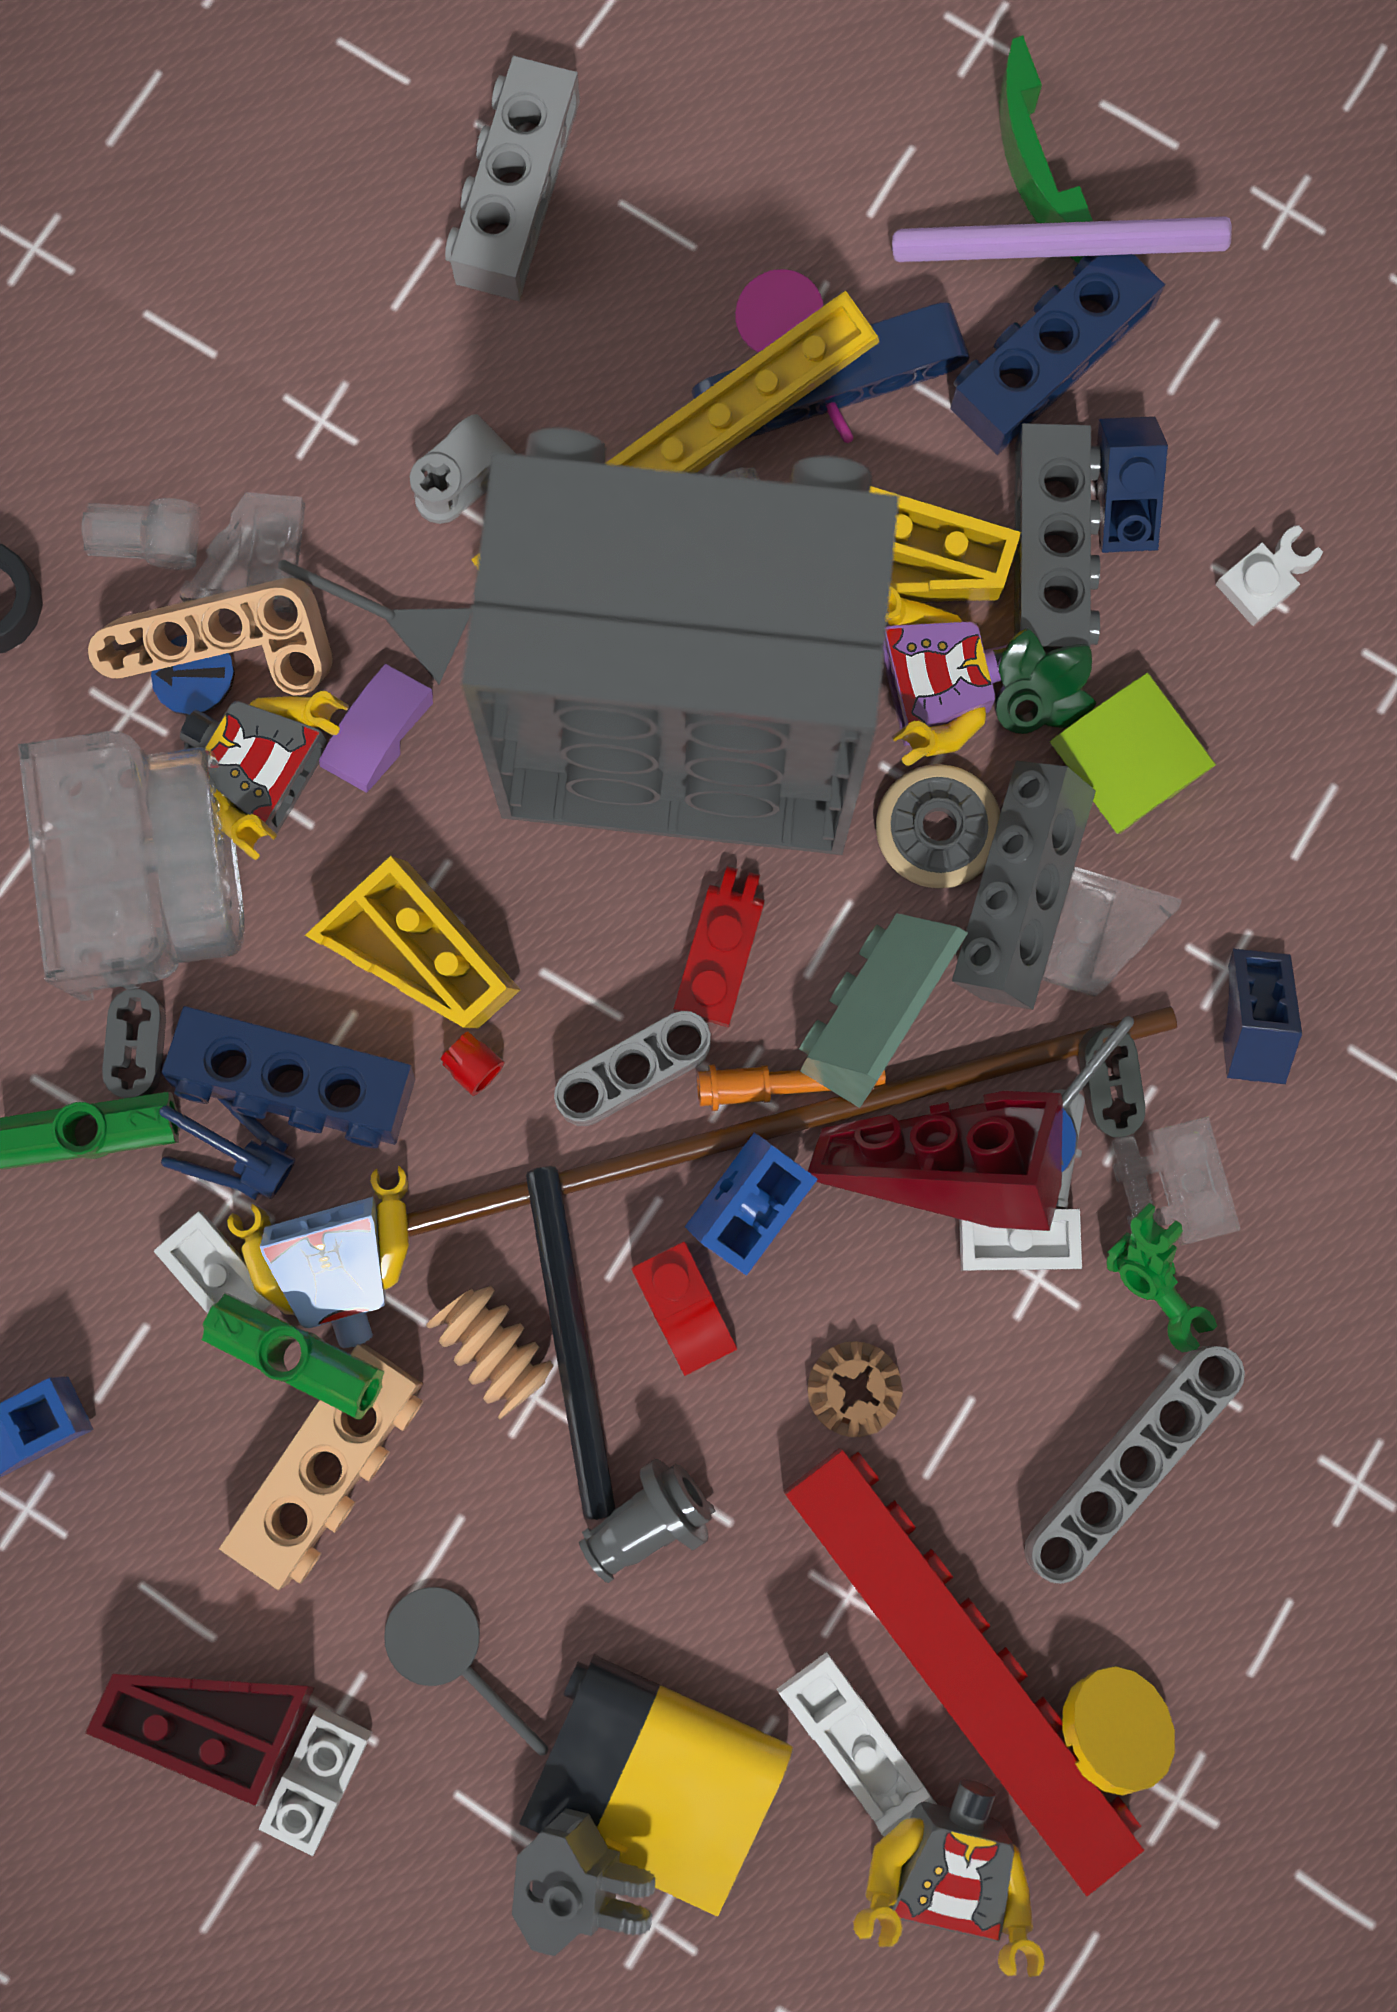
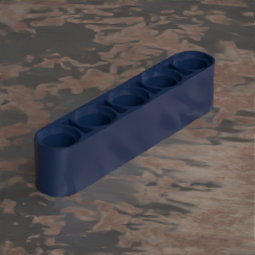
M947 302L937 303L871 324L879 338L877 345L745 439L828 413L826 405L830 403H836L838 409L945 375L962 367L969 361L970 357L951 304ZM735 369L716 374L696 384L691 391L693 398L698 397Z

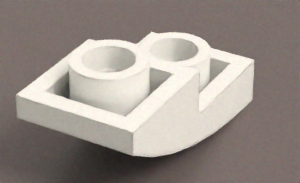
M318 1706L309 1721L288 1769L280 1780L259 1830L313 1856L372 1735V1731Z

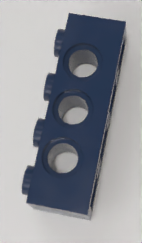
M1134 254L1085 256L1073 271L1074 279L1063 289L1058 285L1051 287L1034 306L1033 311L1036 314L1023 326L1018 322L1010 325L996 340L993 346L996 351L983 363H980L977 359L973 360L957 376L953 383L956 390L951 410L997 456L1018 437L1022 424H1032L1155 309L1165 284ZM1084 300L1096 301L1102 305L1105 311L1101 313L1089 312L1081 305V302ZM1055 337L1063 342L1065 349L1058 351L1048 349L1042 344L1040 339ZM1008 373L1016 374L1025 381L1026 386L1011 388L1002 382L1000 376Z
M183 1006L162 1069V1073L169 1084L175 1087L174 1094L183 1099L201 1104H208L210 1097L232 1102V1110L259 1119H264L267 1112L289 1117V1125L311 1133H322L323 1127L346 1132L344 1137L346 1140L369 1148H379L380 1141L396 1145L415 1083V1076L410 1064ZM231 1056H241L247 1059L246 1066L239 1075L231 1078H224L218 1075L219 1066L225 1059ZM295 1070L304 1075L301 1085L292 1092L282 1093L274 1089L276 1079L283 1072ZM343 1085H353L361 1090L358 1100L349 1107L340 1108L330 1103L332 1093Z

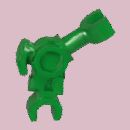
M1149 1203L1131 1220L1132 1233L1126 1232L1107 1252L1109 1253L1106 1262L1107 1269L1111 1272H1119L1124 1285L1138 1297L1157 1302L1168 1317V1337L1175 1349L1182 1353L1197 1350L1200 1344L1192 1335L1190 1325L1192 1324L1200 1334L1213 1331L1217 1327V1323L1210 1311L1204 1307H1191L1175 1289L1174 1286L1178 1281L1174 1277L1176 1270L1173 1260L1177 1247L1173 1244L1182 1235V1224L1175 1220L1167 1230L1162 1228L1154 1219L1155 1206Z

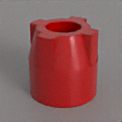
M469 1031L462 1034L440 1058L443 1061L442 1065L449 1070L452 1077L472 1096L484 1090L495 1079L505 1064L497 1054L486 1044L478 1041Z

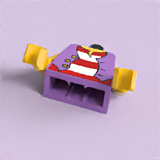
M890 586L887 623L891 626L886 627L883 661L900 731L894 734L892 739L893 741L902 739L904 746L910 745L912 747V751L901 759L905 765L910 766L923 756L958 751L985 724L986 714L990 712L995 701L992 683L1001 681L998 662L1007 645L984 650L976 623L963 622L956 614L924 603L901 598L897 590Z

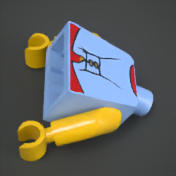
M398 1166L400 1181L391 1190L380 1188L378 1168L373 1171L370 1181L375 1194L382 1200V1203H379L377 1208L374 1197H369L271 1225L267 1212L251 1204V1210L255 1214V1223L252 1228L246 1231L243 1230V1223L240 1217L232 1213L227 1220L228 1228L236 1236L245 1239V1244L241 1250L255 1291L282 1313L296 1315L303 1328H313L331 1322L338 1344L342 1348L354 1347L372 1338L373 1333L366 1312L379 1309L385 1305L386 1289L391 1288L398 1282L409 1247L406 1204L400 1201L408 1190V1181L404 1170Z

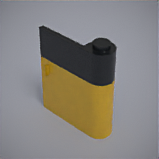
M593 1655L589 1666L577 1661L563 1693V1696L573 1700L572 1705L519 1825L541 1833L566 1808L587 1813L592 1818L608 1848L620 1851L619 1862L650 1871L656 1877L655 1888L718 1917L783 1779L793 1746L596 1655Z

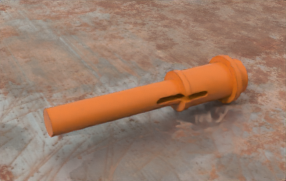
M715 1064L708 1065V1071H697L699 1105L711 1106L712 1111H718L719 1105L770 1103L771 1095L831 1091L800 1072V1070L769 1072L767 1065L716 1070ZM885 1069L875 1086L886 1084Z

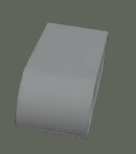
M679 1011L670 1014L568 1071L559 1079L555 1087L554 1099L559 1112L568 1122L576 1126L587 1127L598 1123L696 1068L706 1059L710 1051L711 1034L707 1023L701 1016L689 1011ZM682 1026L690 1027L700 1035L701 1044L694 1053L679 1055L670 1049L667 1043L668 1037L676 1028ZM639 1055L645 1058L650 1065V1072L647 1078L637 1084L623 1082L617 1076V1066L624 1057ZM579 1083H588L594 1086L599 1093L595 1107L585 1113H576L570 1110L566 1104L567 1093L574 1085Z

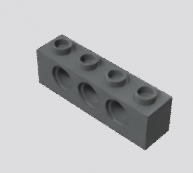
M1022 424L1015 443L1014 530L1021 532L1014 553V637L1025 628L1031 629L1039 639L1046 654L1053 650L1076 644H1088L1091 647V645H1097L1099 641L1100 613L1099 610H1091V590H1097L1099 586L1100 557L1099 555H1091V535H1097L1099 531L1100 502L1099 500H1091V480H1098L1100 447L1091 445V425ZM1050 481L1062 482L1069 488L1071 496L1066 498L1055 497L1047 491L1045 483ZM1050 535L1061 536L1068 541L1071 551L1056 553L1047 547L1044 538ZM1054 589L1064 592L1069 597L1071 606L1065 609L1052 607L1046 601L1044 592Z
M1017 760L1015 762L966 930L968 934L964 938L952 982L983 1001L1034 1009L1096 790L1069 767Z

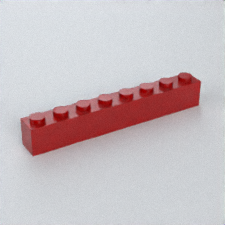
M839 1447L783 1491L1085 1896H1089L1145 1851L1133 1835L1142 1826L1119 1796L1109 1803L1097 1786L1082 1775L1075 1762L1079 1761L1075 1752L1071 1753L1057 1735L1062 1730L1063 1721L1043 1696L1035 1703L1032 1702L1019 1684L1028 1677L1026 1672L1006 1647L996 1654L982 1634L991 1626L969 1598L959 1604L946 1588L945 1584L954 1577L932 1549L923 1555L919 1552L908 1537L917 1528L895 1500L887 1506L882 1503L871 1488L880 1479L862 1455L857 1451L848 1458Z

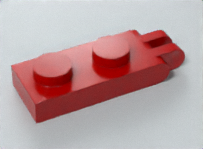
M730 866L726 867L721 887L709 885L673 1008L675 1013L679 1011L693 1012L701 1016L704 1021L728 1028L765 903L764 899L755 897L760 879L759 874L749 872L743 893L732 891L738 869Z

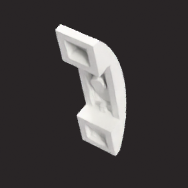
M827 1652L777 1688L779 1694L805 1730L817 1742L874 1820L883 1837L901 1821L909 1819L917 1804L924 1801L937 1804L881 1724Z

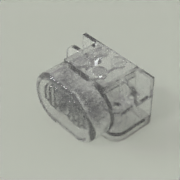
M105 731L18 744L45 982L81 1001L94 1000L93 990L120 986L127 990L140 988L142 983L159 981L169 977L177 970L179 964L234 956L241 950L245 935V916L237 847L231 838L220 831L222 829L221 818L217 815V812L220 811L219 801L213 795L216 793V786L210 777V773L221 772V767L210 749L206 747H193L147 754L130 736L118 731Z

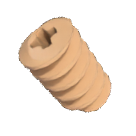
M492 1286L476 1291L470 1289L437 1313L426 1326L431 1329L443 1324L448 1325L439 1343L443 1347L462 1343L454 1358V1362L458 1366L474 1361L477 1362L468 1380L473 1385L488 1380L492 1381L483 1399L488 1404L502 1399L507 1400L498 1416L499 1419H502L546 1383L545 1380L554 1365L550 1360L534 1366L530 1363L539 1348L536 1342L520 1347L515 1344L524 1329L521 1323L506 1328L500 1325L509 1308L506 1304L490 1310L486 1307L495 1291Z

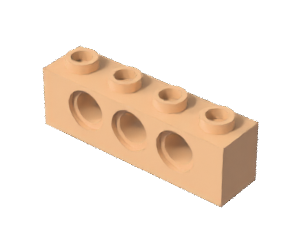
M366 1344L357 1345L351 1355L384 1371L382 1389L374 1406H372L377 1417L374 1429L367 1435L357 1434L348 1424V1414L319 1400L219 1548V1550L277 1590L287 1586L292 1579L299 1584L304 1581L321 1556V1553L313 1547L325 1529L328 1528L334 1533L339 1529L356 1503L348 1497L361 1477L368 1482L371 1481L389 1454V1451L382 1447L395 1426L404 1431L423 1404V1401L416 1397L423 1383ZM323 1451L333 1453L341 1462L342 1474L335 1485L323 1484L315 1476L314 1462L316 1457ZM286 1503H296L305 1510L308 1522L302 1535H291L282 1528L279 1518L281 1509Z

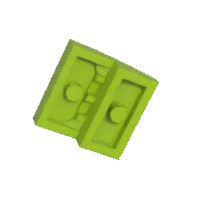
M1146 673L1110 697L1050 741L1065 764L1096 790L1093 802L1117 834L1122 833L1165 800L1174 797L1217 765L1149 673Z

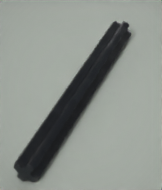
M555 1166L533 1168L527 1171L526 1180L583 1516L587 1520H598L611 1516L615 1510V1502L559 1173Z

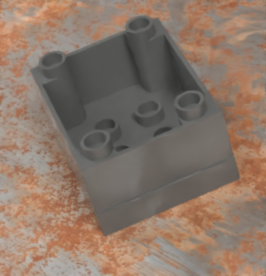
M564 428L541 429L531 433L527 439L525 456L493 453L461 685L501 819L843 855L877 725L899 495L870 492L872 480L870 470L860 463L838 457L821 456L798 461L792 468L791 484L605 464L607 447L601 440L581 431Z

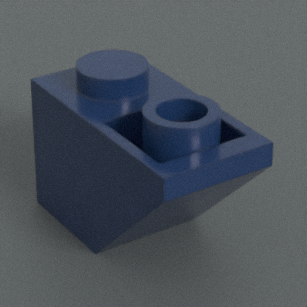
M1156 416L1099 419L1097 446L1100 447V471L1098 480H1096L1097 500L1100 502L1099 537L1102 553L1156 551L1159 549L1168 451L1167 441Z

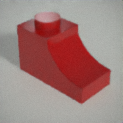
M685 1241L631 1268L684 1376L738 1350Z

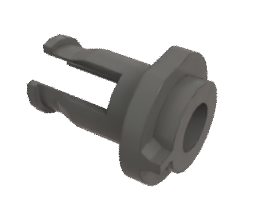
M659 1459L652 1460L640 1469V1478L644 1489L615 1509L611 1516L607 1517L600 1525L592 1530L587 1528L582 1532L584 1539L579 1541L580 1548L591 1568L603 1581L611 1582L614 1580L613 1575L623 1568L638 1564L676 1539L691 1550L697 1549L708 1541L709 1536L706 1523L712 1519L711 1514L716 1512V1510L705 1499L696 1482L682 1466L674 1464L669 1468Z

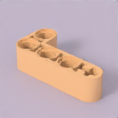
M283 578L120 617L97 631L91 638L88 647L89 659L99 673L109 678H124L262 645L275 684L283 692L291 695H305L313 691L330 672L333 663L332 652L316 597L307 584L295 578ZM275 596H286L295 603L298 611L296 621L283 620L276 614L273 607ZM220 609H229L239 615L242 621L241 634L229 633L221 626L219 622ZM166 622L177 623L184 629L187 635L186 647L173 645L168 640L164 628ZM143 637L144 644L128 655L125 650L115 651L113 647V641L115 640L118 644L124 645L136 642ZM291 652H301L312 660L314 664L313 676H302L292 669L289 659Z

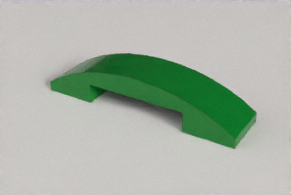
M1024 36L1013 38L1001 86L1000 128L1005 157L1017 190L1037 224L1093 222L1080 186L1061 192L1057 190L1030 114L1035 112L1042 84ZM1085 256L1069 257L1079 263Z

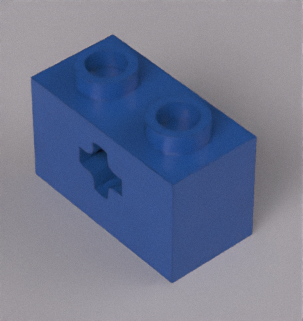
M754 1132L685 1225V1228L700 1243L747 1276L818 1179Z

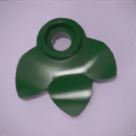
M1025 628L1008 643L998 662V671L1004 686L996 696L995 713L1001 725L1013 733L1027 734L1038 730L1043 725L1057 728L1070 727L1091 712L1096 706V701L1089 693L1081 689L1087 683L1092 669V652L1088 644L1071 645L1046 654L1039 639L1031 629ZM1024 700L1034 702V707L1030 712L1023 715L1015 713L1016 707L1020 702Z

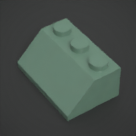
M896 913L886 930L876 924L859 952V955L867 959L857 977L847 971L829 1002L838 1007L827 1025L817 1019L801 1044L799 1050L808 1054L800 1072L860 1108L968 933L957 926Z

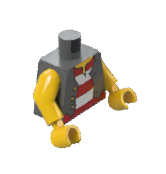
M327 691L317 692L312 697L282 696L256 698L249 705L234 701L221 722L199 710H194L182 726L180 739L202 751L193 770L202 779L200 797L215 826L254 860L260 857L254 850L256 841L266 835L270 836L273 840L277 837L283 823L319 765V759L328 742L322 732L314 727H319L331 735H337L340 731V727L330 722V718L338 709L348 710L349 705Z
M961 1780L952 1808L925 1801L915 1806L909 1819L901 1821L875 1845L866 1889V1898L871 1901L870 1908L861 1910L856 1915L853 1924L854 1931L860 1939L872 1936L876 1918L881 1925V1933L878 1938L880 1947L893 1946L899 1940L902 1933L901 1920L999 1942L1003 1932L1008 1934L1009 1943L1002 1947L998 1956V1964L1002 1972L1007 1976L1016 1975L1015 1954L1018 1949L1026 1955L1029 1977L1038 1976L1042 1972L1045 1962L1044 1954L1039 1945L1027 1940V1933L1033 1930L1030 1891L1020 1851L1013 1844L1000 1822L992 1817H988L995 1798V1792L991 1788L973 1780Z

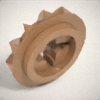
M858 1341L844 1342L824 1352L815 1362L808 1380L809 1402L819 1421L831 1431L853 1438L871 1435L884 1428L896 1416L903 1394L899 1370L892 1359L882 1349ZM869 1366L871 1370L867 1374L868 1380L865 1387L872 1393L871 1396L878 1400L877 1404L874 1405L869 1401L865 1403L864 1401L856 1400L852 1406L848 1405L844 1413L839 1410L844 1404L842 1400L845 1397L846 1391L839 1386L840 1382L832 1378L834 1373L841 1377L846 1376L855 1379L860 1372L863 1373L866 1367Z

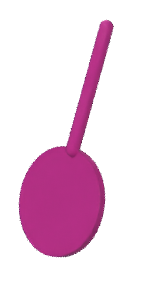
M787 269L771 270L754 278L742 291L736 305V325L745 343L759 353L824 306L823 300L815 284L803 274ZM836 403L827 404V412L842 440L845 443H851L853 441V434Z

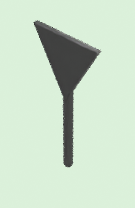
M280 560L278 562L279 570L384 618L438 685L440 684L470 618L471 608L389 609L287 560Z

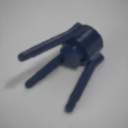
M218 1099L262 1143L261 1145L251 1140L243 1149L169 1106H162L159 1113L162 1117L235 1159L237 1162L233 1171L240 1174L241 1178L170 1156H165L161 1160L162 1166L238 1190L256 1200L260 1194L273 1199L294 1166L295 1158L285 1153L289 1144L272 1135L256 1118L232 1110V1102Z

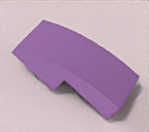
M385 664L361 692L339 724V733L331 737L319 759L320 767L367 793L400 756V740L433 704L432 689Z

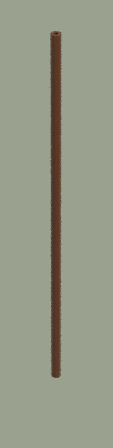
M1169 1006L1132 1016L1134 1024L1127 1033L1133 1040L1177 1029V1019L1173 1008ZM1122 1019L1103 1025H1112L1114 1027H1117L1118 1024L1122 1021ZM1091 1028L875 1086L860 1108L838 1096L558 1172L562 1196L743 1147L754 1132L764 1140H769L1079 1055V1044L1083 1036ZM527 1181L407 1213L408 1236H416L529 1205L531 1203Z

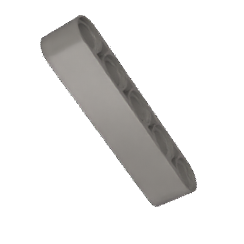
M1201 1346L1197 1350L1189 1351L1030 1532L1025 1541L1024 1554L1026 1562L1034 1572L1050 1582L1062 1584L1074 1580L1084 1571L1239 1392L1244 1383L1245 1371L1243 1363L1236 1353L1225 1347ZM1210 1356L1217 1358L1224 1369V1378L1221 1384L1212 1390L1206 1388L1199 1378V1367ZM1176 1401L1183 1407L1186 1419L1182 1429L1170 1435L1161 1427L1159 1420L1160 1412L1168 1402ZM1137 1445L1146 1454L1147 1466L1143 1474L1138 1478L1128 1479L1121 1471L1120 1459L1125 1450ZM1100 1491L1107 1498L1108 1512L1099 1523L1087 1524L1080 1512L1081 1502L1089 1493ZM1063 1537L1069 1547L1067 1561L1059 1568H1045L1040 1557L1041 1548L1050 1538Z

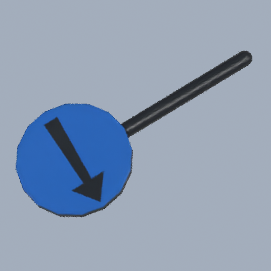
M187 635L178 636L170 642L179 647H186ZM230 653L151 672L153 691L160 702L173 712L186 715V719L194 710L208 713L220 705L231 691L235 676L233 658ZM184 742L180 818L183 821L190 820L192 816L193 769L195 765V747Z

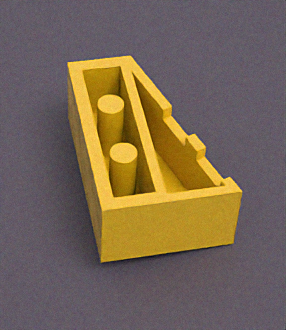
M871 486L870 492L898 495ZM899 495L890 586L897 590L901 598L917 602L998 600L1004 588L1021 532Z
M393 856L386 859L305 934L306 937L347 958L356 966L400 989L399 991L463 1028L479 1029L521 990L410 863Z

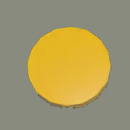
M1116 1666L1094 1671L1071 1687L1063 1706L1062 1732L1067 1747L1073 1746L1075 1755L1079 1759L1075 1764L1082 1775L1102 1791L1118 1795L1131 1794L1154 1787L1168 1773L1175 1754V1729L1166 1703L1155 1687L1138 1673Z

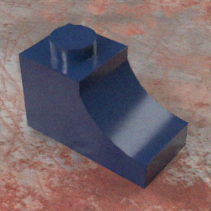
M1233 948L1228 964L1229 1000L1223 1035L1227 1078L1286 1084L1302 1036L1291 955Z

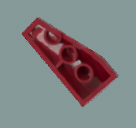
M999 1091L984 1094V1103L951 1110L949 1102L929 1106L930 1114L897 1120V1118L888 1114L825 1127L821 1130L808 1172L818 1179L817 1183L991 1228L1050 1231L1062 1186L1063 1099L1061 1093Z

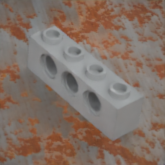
M513 56L507 76H498L492 96V109L496 110L491 127L485 125L482 127L477 143L476 157L477 160H481L476 177H467L462 191L461 210L465 211L460 229L456 227L451 229L446 244L445 260L451 262L456 285L520 301L580 102L577 72ZM526 122L538 125L535 129L528 132H521L515 129L518 125ZM511 172L523 175L521 179L513 183H505L499 180L504 174ZM492 223H503L508 226L503 232L498 234H488L483 231L485 227Z

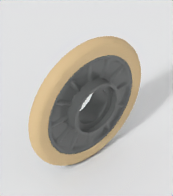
M926 765L902 775L884 794L876 817L877 840L887 862L907 880L930 888L954 887L972 880L984 871L1001 813L991 791L975 775L951 765ZM941 811L947 813L953 819L955 832L949 839L936 841L925 834L923 819L929 813Z

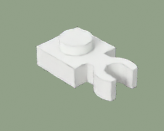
M1299 525L1288 529L1276 545L1274 555L1262 542L1216 583V586L1252 626L1257 624L1300 586V583L1291 573L1301 574L1309 571L1323 553L1319 547L1304 557L1298 556L1293 552L1291 543L1303 531Z

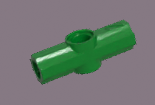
M163 1092L92 1104L74 1102L59 1109L0 1117V1169L5 1170L76 1158L98 1159L109 1153L179 1143L180 1128L162 1117L159 1113L162 1106H169L178 1112L173 1094L171 1092ZM93 1116L98 1125L97 1135L91 1143L80 1146L75 1138V1128L81 1119Z
M224 1293L221 1299L211 1306L202 1324L204 1328L202 1341L261 1370L268 1378L285 1382L356 1419H362L369 1408L374 1406L382 1389L383 1370L323 1341L314 1333L301 1330L228 1293ZM298 1341L301 1347L300 1361L293 1369L288 1371L284 1364L285 1351L290 1344Z

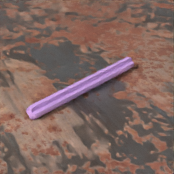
M1228 217L908 228L899 229L893 234L892 251L897 262L1225 251L1229 248L1232 238V225Z

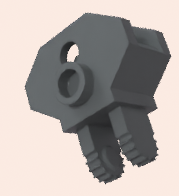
M566 1808L517 1855L512 1916L532 1951L555 1957L580 1933L592 1936L599 1927L632 1935L646 1934V1931H650L652 1923L651 1910H647V1907L644 1908L641 1905L636 1906L634 1903L616 1899V1894L635 1898L650 1897V1894H653L655 1891L656 1877L650 1871L644 1870V1868L638 1869L636 1866L619 1862L620 1851L608 1848L592 1818L587 1813ZM531 1881H533L532 1891H531V1889H530V1883H531Z

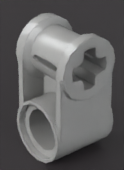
M478 414L468 416L459 422L444 440L425 456L418 459L411 469L409 477L412 491L415 494L416 508L420 515L429 522L437 524L451 522L488 491L493 453L517 455Z

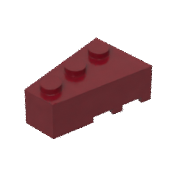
M112 1674L85 1734L251 1805L260 1806L265 1804L315 1687Z

